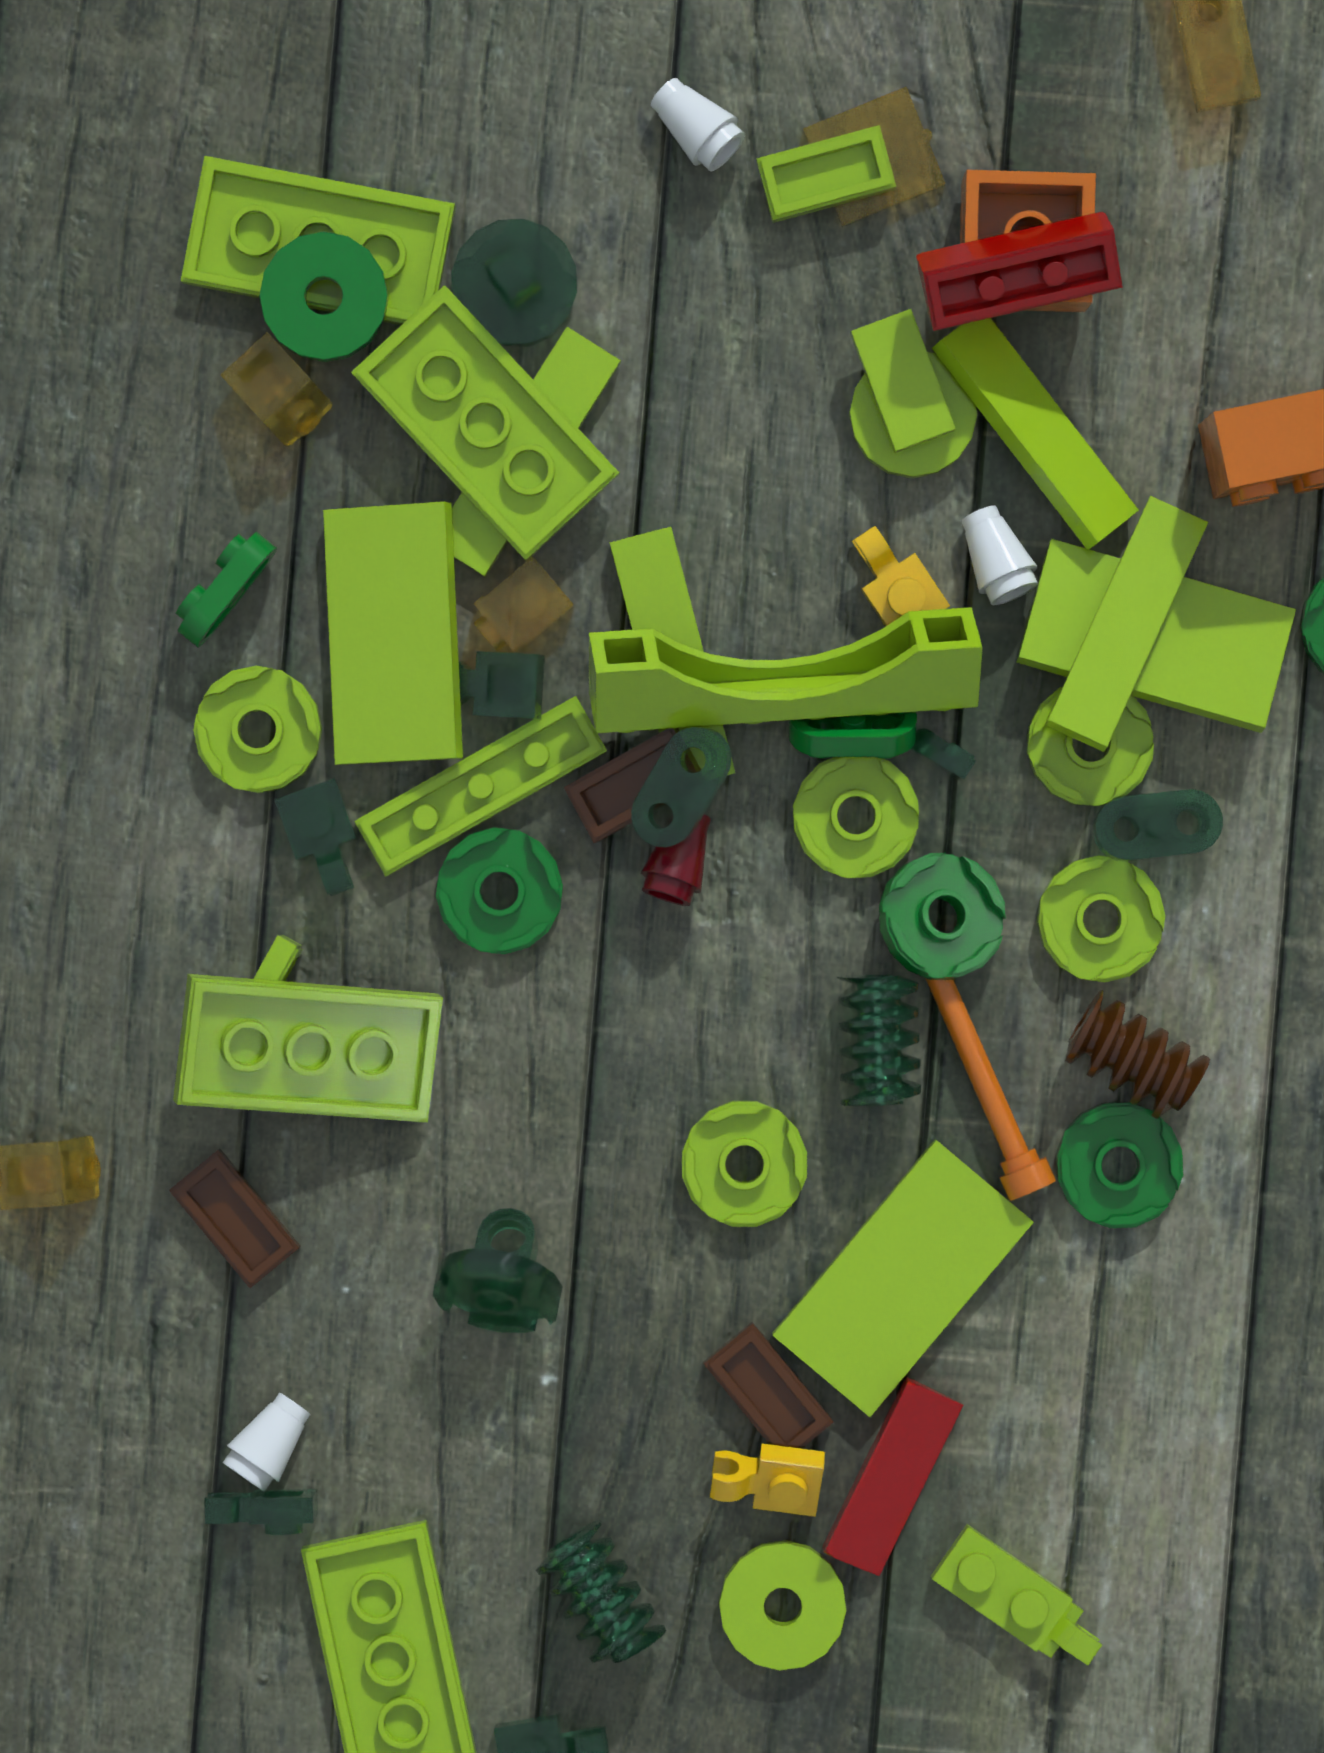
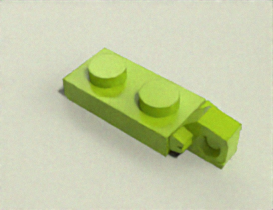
M968 1524L963 1528L931 1575L932 1580L1034 1651L1040 1650L1050 1658H1052L1060 1646L1086 1665H1089L1103 1645L1099 1642V1638L1076 1623L1084 1610L1072 1602L1073 1599L1068 1593Z

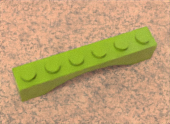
M972 607L908 611L883 629L852 644L816 655L783 660H743L709 654L678 643L653 628L589 633V697L596 733H630L639 730L668 728L691 729L712 725L758 724L770 721L799 719L820 720L828 717L880 716L889 713L978 707L983 647Z

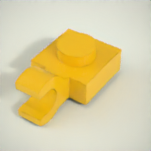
M876 526L851 541L876 578L862 587L861 591L885 627L908 611L946 609L950 606L916 553L898 562Z
M761 1444L759 1458L743 1456L732 1451H715L710 1498L721 1502H734L748 1494H754L753 1509L816 1517L824 1471L825 1452L770 1444Z

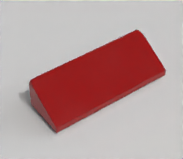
M1104 212L1092 213L926 251L916 256L933 331L1123 288L1114 228Z
M907 1376L905 1377L822 1546L823 1553L880 1576L961 1412L962 1403Z

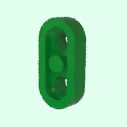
M255 532L248 540L240 534L235 536L218 557L215 564L222 571L207 590L198 584L178 607L175 614L183 619L177 632L197 648L201 647L264 571L275 555L277 547L258 532Z
M901 712L880 716L858 715L828 717L820 720H789L788 737L795 749L814 758L876 757L887 759L901 755L913 747L916 741L917 714L916 712Z

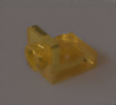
M268 332L221 374L222 378L286 447L291 446L298 438L313 431L321 418L333 406L332 402Z
M532 556L485 597L481 596L473 603L482 614L473 624L497 652L505 645H508L517 655L570 611L574 604Z
M88 1135L62 1140L0 1145L1 1210L65 1206L97 1199L100 1194L99 1179L101 1167L98 1156L95 1153L94 1138Z

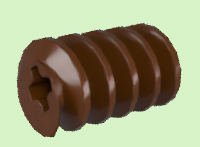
M1100 990L1083 1013L1068 1040L1069 1044L1065 1062L1072 1064L1085 1053L1088 1054L1090 1060L1087 1075L1093 1078L1106 1067L1112 1069L1108 1089L1113 1092L1127 1081H1131L1134 1084L1130 1103L1137 1105L1148 1095H1153L1155 1101L1151 1116L1155 1119L1161 1117L1171 1108L1179 1111L1198 1087L1209 1066L1210 1058L1202 1055L1187 1065L1190 1045L1181 1041L1166 1052L1168 1031L1160 1027L1144 1038L1147 1018L1137 1014L1122 1024L1125 1004L1116 1000L1101 1011L1104 991Z

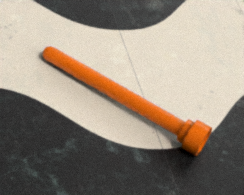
M925 978L1005 1158V1161L1000 1163L1004 1175L999 1178L1009 1201L1054 1183L1056 1179L1047 1158L1040 1159L1036 1149L1029 1150L954 980H929Z

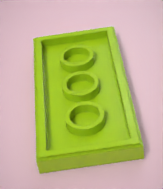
M204 156L181 282L187 285L260 298L264 271L277 251L299 236L324 231L348 236L370 251L383 270L389 296L384 322L402 325L440 290L456 205L455 203ZM331 280L317 281L307 292V306L312 309L334 312L342 302V289Z
M445 285L351 372L525 561L531 558L620 475L618 470Z
M443 501L323 510L335 765L462 759L463 745L452 503Z
M1051 539L1043 561L1016 663L1067 677L1121 558ZM1184 577L1130 696L1262 733L1266 728L1296 609Z
M188 974L173 1101L177 1105L428 1123L443 997L437 993Z
M935 1139L772 1332V1336L866 1415L871 1417L1031 1227L1034 1221Z
M427 1520L302 1546L301 1553L344 1753H477Z

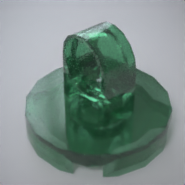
M526 219L497 220L476 230L459 249L451 271L452 293L497 342L503 346L531 347L552 337L569 319L578 293L576 265L566 244L546 226Z
M504 1208L490 1213L482 1221L478 1229L474 1249L450 1253L439 1261L432 1296L439 1307L447 1313H450L452 1304L470 1312L467 1324L477 1328L502 1333H528L536 1330L538 1319L545 1318L550 1325L556 1321L563 1286L553 1272L536 1262L538 1240L531 1218L523 1211ZM505 1229L519 1230L526 1236L523 1245L513 1252L495 1250L491 1247V1241L498 1232Z

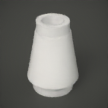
M673 78L664 84L651 101V107L658 113V116L695 166L703 164L709 171L720 168L734 155L744 140L745 133L737 127L738 118L687 85H684L677 78Z
M995 505L979 509L962 519L961 523L965 529V537L979 593L987 594L991 605H1000L1017 599L1038 585L1033 573L1037 569V565L1004 518L1000 516Z
M279 1393L275 1400L270 1402L227 1445L231 1451L223 1463L265 1492L273 1479L277 1482L280 1481L304 1429V1423L311 1414L282 1393Z

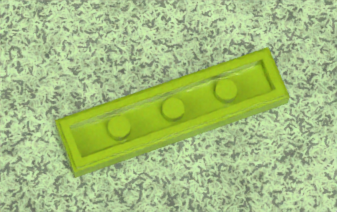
M991 318L962 324L932 347V350L1087 550L1095 546L1139 511Z
M566 327L533 380L579 429L621 364V360L574 330ZM461 493L452 507L454 558L486 577L508 541L469 499Z
M1153 496L1149 497L1050 713L1046 726L1102 752L1106 750L1208 525L1207 521Z
M671 526L609 542L632 630L653 628L678 643L704 652ZM723 725L699 726L691 729L679 728L707 781L735 774ZM658 729V730H659V733H660V732H662V731H664V730H666V729Z
M574 696L354 822L385 877L608 751L598 733H596L577 696Z

